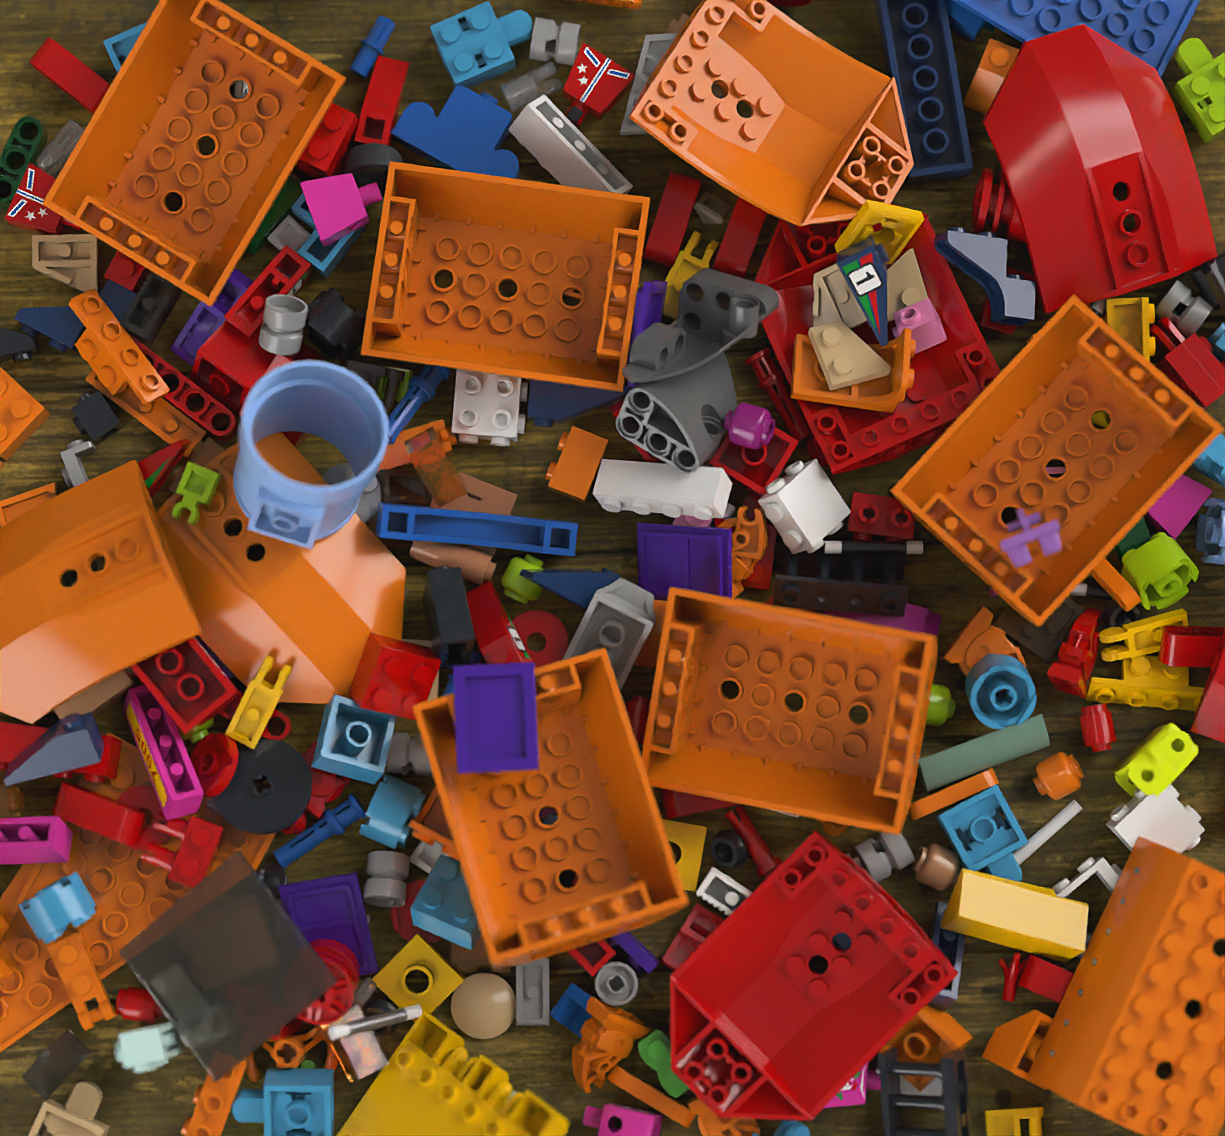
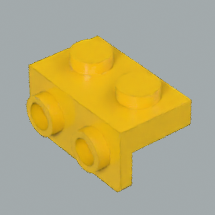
M1148 297L1106 299V324L1150 362V356H1155V337H1149V324H1154L1155 322L1154 304H1149Z

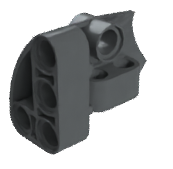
M708 268L699 270L683 283L682 289H680L679 310L676 321L669 326L656 322L639 334L631 348L630 363L622 369V374L630 383L648 382L683 374L709 362L739 339L756 336L758 324L778 308L779 297L773 288Z
M723 352L709 362L683 374L654 381L638 382L627 394L616 419L618 432L627 440L683 473L695 472L704 461L713 458L725 432L724 421L726 415L730 410L734 411L737 406L734 383L725 353Z

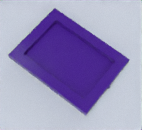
M666 281L644 282L643 287L638 288L627 365L630 363L631 348L636 337L652 324L662 322L668 284ZM628 381V386L634 387L638 382L630 383Z
M637 523L638 586L652 593L654 600L667 601L670 587L732 598L731 529Z
M534 662L453 666L457 773H500L506 771L539 770Z
M357 872L279 885L280 897L294 956L309 942L317 939H334L345 944L356 955L360 965V975L379 971Z

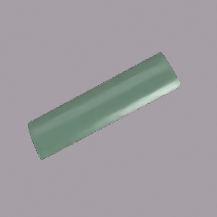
M1042 714L1029 718L1017 726L1016 724L1005 727L1006 729L994 731L919 759L917 774L924 792L1048 747L1050 741Z

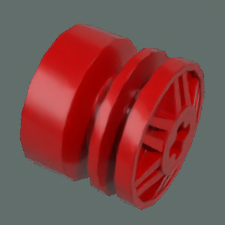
M984 167L982 175L975 186L972 199V234L982 232L985 221L989 222L988 232L996 234L999 224H1004L1006 239L1026 243L1009 186L1006 185L1007 181L1003 170L1000 169L996 183H992L993 168Z
M317 939L304 945L297 952L285 982V999L289 1009L299 1019L311 1024L326 1025L342 1018L350 1009L360 980V965L356 955L345 944L334 939Z

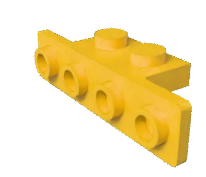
M1143 655L1133 659L1129 657L1121 659V680L1092 677L1088 685L1086 700L1096 701L1101 704L1117 703L1133 707L1148 706L1165 710L1179 709L1196 712L1204 688L1189 686V667L1165 665L1158 660V656Z

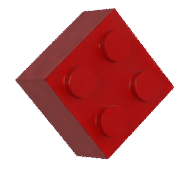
M370 633L348 693L360 708L416 720L412 706L427 702L442 661L427 646Z

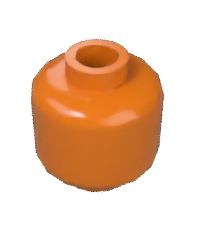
M1057 752L1037 763V777L1033 778V782L1042 796L1048 794L1053 800H1060L1080 789L1084 773L1072 754L1067 756L1063 752Z

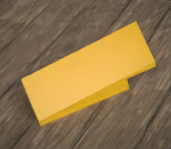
M962 868L940 926L946 930L1066 963L1085 951L1089 906L1084 902L1058 897L1052 889Z

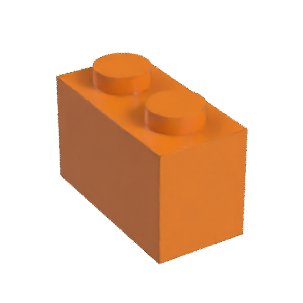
M572 426L570 433L564 431L557 450L562 451L557 463L551 462L545 476V480L550 481L548 485L549 490L585 504L609 445V440L575 426Z

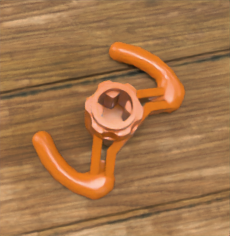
M317 1024L307 1034L289 1035L279 1041L268 1037L252 1027L247 1028L242 1040L241 1058L248 1062L245 1072L251 1082H258L261 1078L253 1055V1047L256 1043L271 1053V1057L276 1061L278 1068L294 1069L304 1061L306 1052L323 1040L327 1044V1057L323 1069H334L335 1072L340 1050L339 1040H332L328 1033V1029L332 1025ZM312 1037L313 1040L307 1045H305L303 1041H306ZM268 1040L269 1042H275V1043H274V1045L272 1046L271 1044H269V1043L266 1042V1041Z

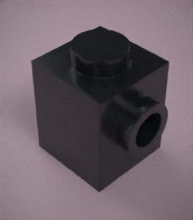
M99 390L95 393L89 391L81 395L76 400L77 405L72 407L76 414L72 421L82 435L88 433L97 445L125 427L106 397Z

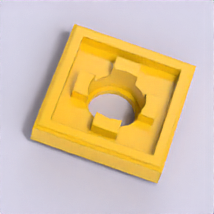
M866 200L835 243L836 251L839 253L872 236L876 245L882 243L890 259L886 263L892 264L925 219L921 211ZM877 223H881L882 227H885L880 231L872 232L874 231L872 226Z
M661 819L668 842L676 843L681 849V858L677 862L676 867L683 889L696 892L707 827Z
M418 932L371 980L399 1008L419 1004L422 1012L425 1010L431 1014L465 980V977ZM412 970H422L429 977V986L425 991L414 993L406 985V975ZM418 1018L411 1019V1020L415 1023Z

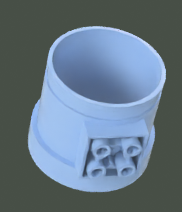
M300 361L272 370L253 387L245 403L239 425L238 438L240 449L233 472V488L237 502L244 514L250 519L248 530L312 550L315 540L336 533L352 518L364 488L369 485L379 469L387 447L389 434L387 416L380 399L360 377L334 364L319 361ZM299 431L316 435L330 442L345 456L355 478L333 486H311L297 483L280 475L267 465L256 451L254 444L269 435L279 432Z

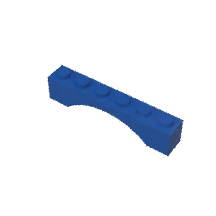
M378 502L375 535L382 538L458 543L575 556L578 524L564 520Z

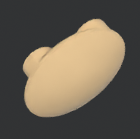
M473 974L465 978L455 989L451 1000L452 1016L456 1025L465 1034L473 1038L490 1039L499 1036L510 1027L515 1018L516 997L514 991L506 980L495 974Z

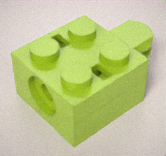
M1190 38L1185 40L1175 53V60L1186 77L1178 81L1170 92L1204 143L1207 144L1225 133V52L1214 59L1203 41L1199 38Z

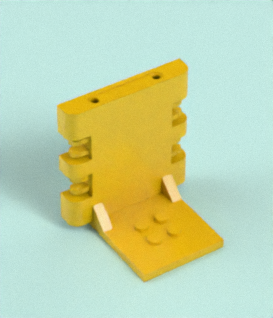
M424 1010L336 1136H565L569 1123L564 1116L528 1090L524 1094L522 1092L515 1093L508 1101L513 1090L512 1085L509 1083L508 1073L482 1054L479 1058H471L466 1062L468 1052L464 1048V1039L434 1015Z

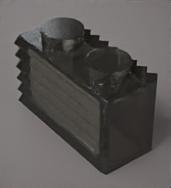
M149 270L150 275H147V280L143 281L144 286L139 287L140 292L136 293L137 297L133 298L134 303L130 304V309L126 310L127 314L123 315L124 320H121L120 324L128 333L152 345L183 290Z

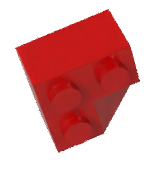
M775 427L772 439L768 445L764 444L760 449H751L732 443L727 433L709 463V467L723 468L732 483L760 496H764L767 493L766 486L779 477L799 441Z

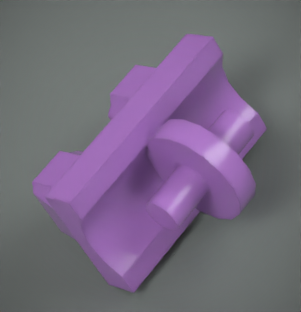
M1023 508L1016 510L1018 520L1008 523L1007 527L1010 533L1023 529L1024 532L1000 541L1003 554L1007 553L1015 568L1032 562L1027 544L1039 541L1044 556H1049L1062 550L1058 534L1061 528L1057 519L1031 529V525L1042 521L1039 512L1026 516Z

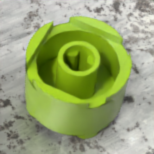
M1165 532L1155 534L1149 542L1138 549L1129 550L1121 559V562L1124 564L1121 576L1134 588L1141 599V604L1147 610H1151L1150 606H1156L1158 610L1164 609L1179 601L1189 592L1187 584L1191 579L1196 582L1199 574L1196 565L1176 540L1168 537Z

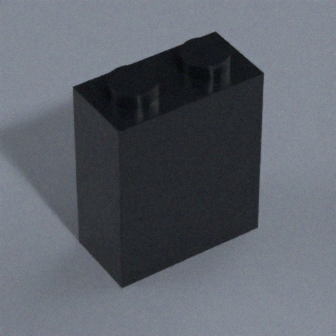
M440 566L432 571H428L422 598L432 650L442 661L439 669L453 668V666H469L475 635L461 568Z

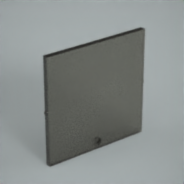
M240 851L234 853L185 896L177 898L172 907L118 951L214 1082L223 1078L273 1035L278 1036L284 1026L338 983Z

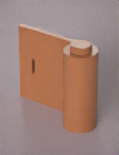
M445 466L430 507L510 515L518 495ZM413 541L409 557L435 568L440 566L460 567L463 579L482 585L484 580L490 582L497 564L493 563L492 560L497 547Z

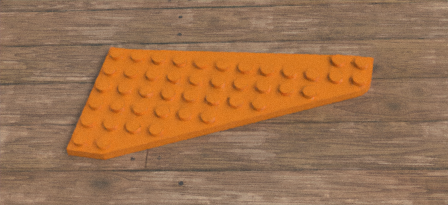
M107 732L106 736H113L123 741L116 780L104 779V784H96L84 781V776H82L77 784L116 801L129 788L140 785L153 786L138 747L110 732ZM202 797L197 813L179 818L188 821L192 816H197L227 828L205 889L197 890L168 879V870L141 861L143 853L155 856L154 853L131 849L121 842L60 818L73 831L68 862L23 864L0 897V915L10 926L0 940V957L13 972L10 978L0 980V1053L72 1003L47 946L79 932L101 981H103L176 929L183 921L193 917L256 872L277 832L267 835H254L242 832L230 825L221 816L206 809L211 798ZM143 808L141 811L146 813V817L142 827L145 828L152 824L154 817L149 809ZM171 837L161 847L176 852L181 846L180 839ZM77 871L96 903L94 907L96 913L76 927L73 926L72 922L66 925L68 929L62 932L61 936L45 944L43 939L38 940L18 905L26 899H32L36 896L35 893L55 881Z

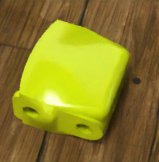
M1174 723L1159 726L1113 769L1115 781L1131 797L1135 796L1133 793L1136 788L1145 795L1154 794L1158 797L1196 757L1198 747L1192 742L1190 736L1181 731Z

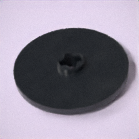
M260 739L255 749L244 744L238 746V764L234 776L228 786L219 795L214 796L219 812L234 828L249 834L267 835L288 828L302 816L312 796L313 782L307 762L296 749L278 740ZM264 780H267L270 789H264L262 793H259L256 784H263Z

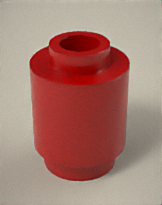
M632 696V701H625L624 707L636 743L644 745L651 699Z
M1107 703L1082 707V716H1079L1084 747L1091 746L1092 753L1112 749L1111 743L1117 742L1112 712L1108 711Z
M128 987V989L119 990L115 1013L116 1015L123 1016L125 1020L155 1024L158 1018H163L166 1001L161 998V994L158 991Z

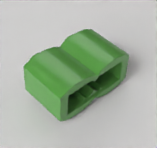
M655 1028L637 1041L643 1060L651 1068L657 1070L661 1085L670 1095L677 1098L690 1089L671 1070V1040L663 1031Z

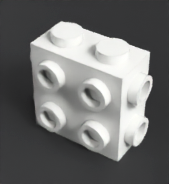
M457 369L451 433L455 434V437H459L458 442L466 444H477L478 439L491 440V445L510 446V441L517 442L518 433L524 434L525 414H520L521 401L527 402L528 382H522V378Z
M816 459L806 463L798 460L785 469L787 475L767 485L765 488L767 493L758 500L767 518L773 523L783 538V542L793 554L805 550L808 553H812L819 549L825 543L823 538L842 528V520L851 513Z
M1171 784L1158 797L1154 794L1145 795L1136 788L1133 793L1135 796L1127 804L1122 803L1117 806L1110 814L1111 819L1106 823L1108 828L1130 851H1132L1140 836L1182 853L1184 850L1189 851L1194 848L1201 839L1199 836L1205 831L1198 823L1201 820L1199 814L1189 805L1184 807L1176 799L1180 794Z

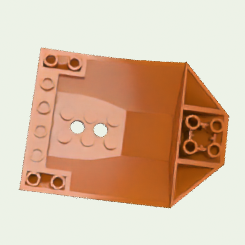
M702 0L680 28L648 77L629 115L631 120L718 184L763 211L797 226L852 220L866 200L890 204L914 165L895 78H890L831 46L782 13L767 0ZM712 84H717L722 88L724 93L723 99L713 95L711 91ZM738 102H745L750 106V118H742L737 113L736 106Z
M282 432L269 435L254 444L261 458L280 475L305 485L330 486ZM237 442L212 459L204 467L219 473L221 478L210 505L199 504L200 518L195 526L188 522L191 516L189 509L181 513L179 520L172 516L174 506L184 498L177 493L172 495L157 512L202 633L199 634V637L247 688L252 678L257 675L267 655L274 658L264 681L274 686L281 669L285 665L292 667L282 688L284 691L278 701L280 703L328 704L334 695L354 700L348 691L370 633L402 640L406 568L355 513L348 523L336 533L315 540L312 550L248 530L250 519L239 506L233 488V472L240 449L239 442ZM232 520H240L243 525L241 533L235 537L228 536L226 533L227 524ZM257 543L262 544L265 548L264 558L258 562L250 561L247 556L249 547Z
M135 459L59 494L0 528L1 713L34 725L35 721L95 684L148 657L202 633ZM100 556L105 557L106 564L104 568L97 572L92 571L91 564L93 560ZM69 570L76 571L78 574L77 582L71 587H63L61 584L62 575Z

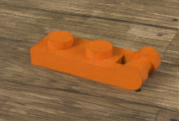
M77 932L47 946L83 1029L87 1031L95 1027V1023L102 1019L108 1021L116 1017L115 1010L80 933ZM96 998L99 1007L89 1011L85 1002Z

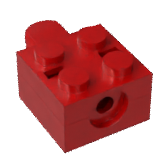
M1162 317L1158 320L1159 327L1152 325L1149 328V335L1155 337L1156 344L1166 355L1154 367L1204 410L1225 393V362H1219L1212 354L1214 349L1203 336L1198 337L1196 333H1193L1185 339L1167 317Z

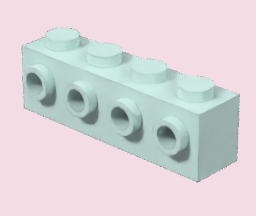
M177 1020L140 1027L118 1034L119 1041L115 1042L118 1062L123 1061L124 1068L134 1067L135 1073L153 1070L169 1063L168 1059L183 1053Z

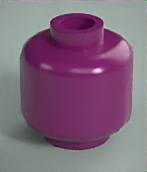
M740 403L734 411L730 410L727 413L724 428L728 430V437L732 443L751 449H760L764 444L768 445L775 430V420L771 419L769 410L748 403Z

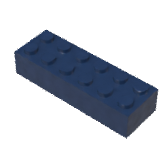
M875 0L887 76L895 78L914 162L912 169L905 179V186L969 176L973 169L946 1Z

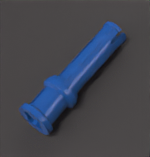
M425 365L417 376L410 379L409 390L387 418L389 429L387 444H394L396 438L424 401L433 399L436 394L435 389L442 380H446L450 376L449 368Z
M350 793L346 801L334 809L328 808L325 810L324 818L277 850H274L273 853L284 869L287 868L291 863L332 835H342L345 833V828L360 818L366 819L368 817L365 815L366 810L354 793Z

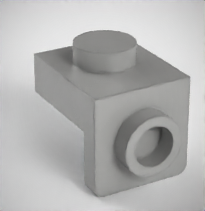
M85 439L73 441L66 445L67 450L60 452L65 464V468L61 469V472L68 487H75L89 480L80 458L97 451L92 441L85 442Z

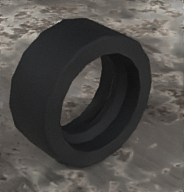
M378 143L362 144L351 148L344 154L341 160L342 175L352 173L357 188L376 182L383 198L385 196L390 161L402 163V157L396 149L388 145ZM374 168L386 170L378 174H365L359 172L365 169Z

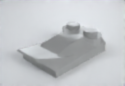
M619 578L612 584L598 589L562 660L606 648L619 691H621L656 621L653 594L623 578Z

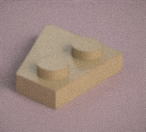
M92 234L32 235V268L83 293L90 289H95L99 294V238Z
M909 249L887 270V323L895 321L893 313L928 298L913 249Z
M837 264L814 274L813 327L841 320L852 330L868 322Z
M841 320L809 329V338L830 391L889 375L891 371L890 365Z

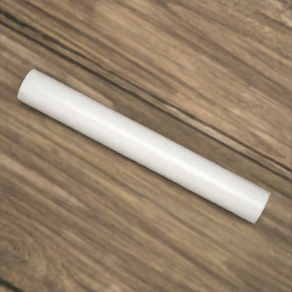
M1072 800L1028 839L1029 843L1018 848L1013 853L1019 865L1082 810V807L1076 800Z

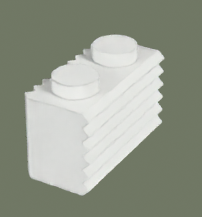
M711 867L696 891L697 896H702V900L707 899L708 904L713 903V907H718L719 911L724 910L725 915H730L752 893L714 867Z

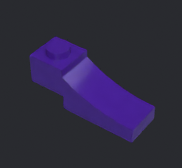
M235 268L212 307L202 301L199 302L170 350L193 367L198 349L225 321L224 315L251 286L253 281Z

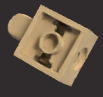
M80 1082L73 1086L64 1105L52 1099L45 1101L28 1136H40L42 1129H44L42 1136H106L111 1126L94 1119L103 1099L100 1087L93 1082Z

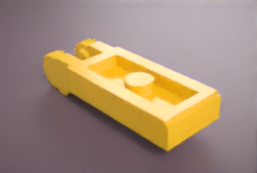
M694 231L684 251H680L674 267L671 268L665 280L668 284L663 315L674 321L678 317L680 289H682L683 283L703 268L709 269V263L719 245L718 242L712 240L708 244L702 260L692 256V252L701 240V233Z
M1181 608L1124 624L1122 627H1110L1099 632V640L1102 643L1106 644L1124 640V645H1113L1102 650V660L1112 662L1128 657L1133 659L1138 656L1158 652L1160 650L1163 628L1171 625L1188 626L1187 612Z
M269 655L266 656L257 675L252 678L225 733L226 736L252 749H255L284 691L282 688L292 670V667L285 665L278 675L275 686L264 681L274 660Z

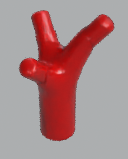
M1019 953L1014 954L1010 967L1003 958L998 960L1004 973L1002 1000L1015 1001L1017 983L1028 961L1024 959L1019 964Z

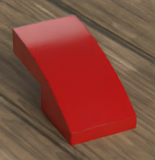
M696 903L660 963L675 971L724 919Z

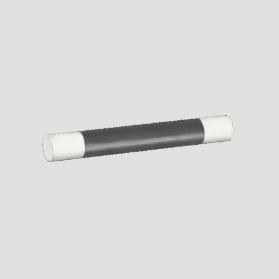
M419 1004L392 1010L331 1026L328 1029L330 1038L335 1040L418 1018L422 1014V1009Z

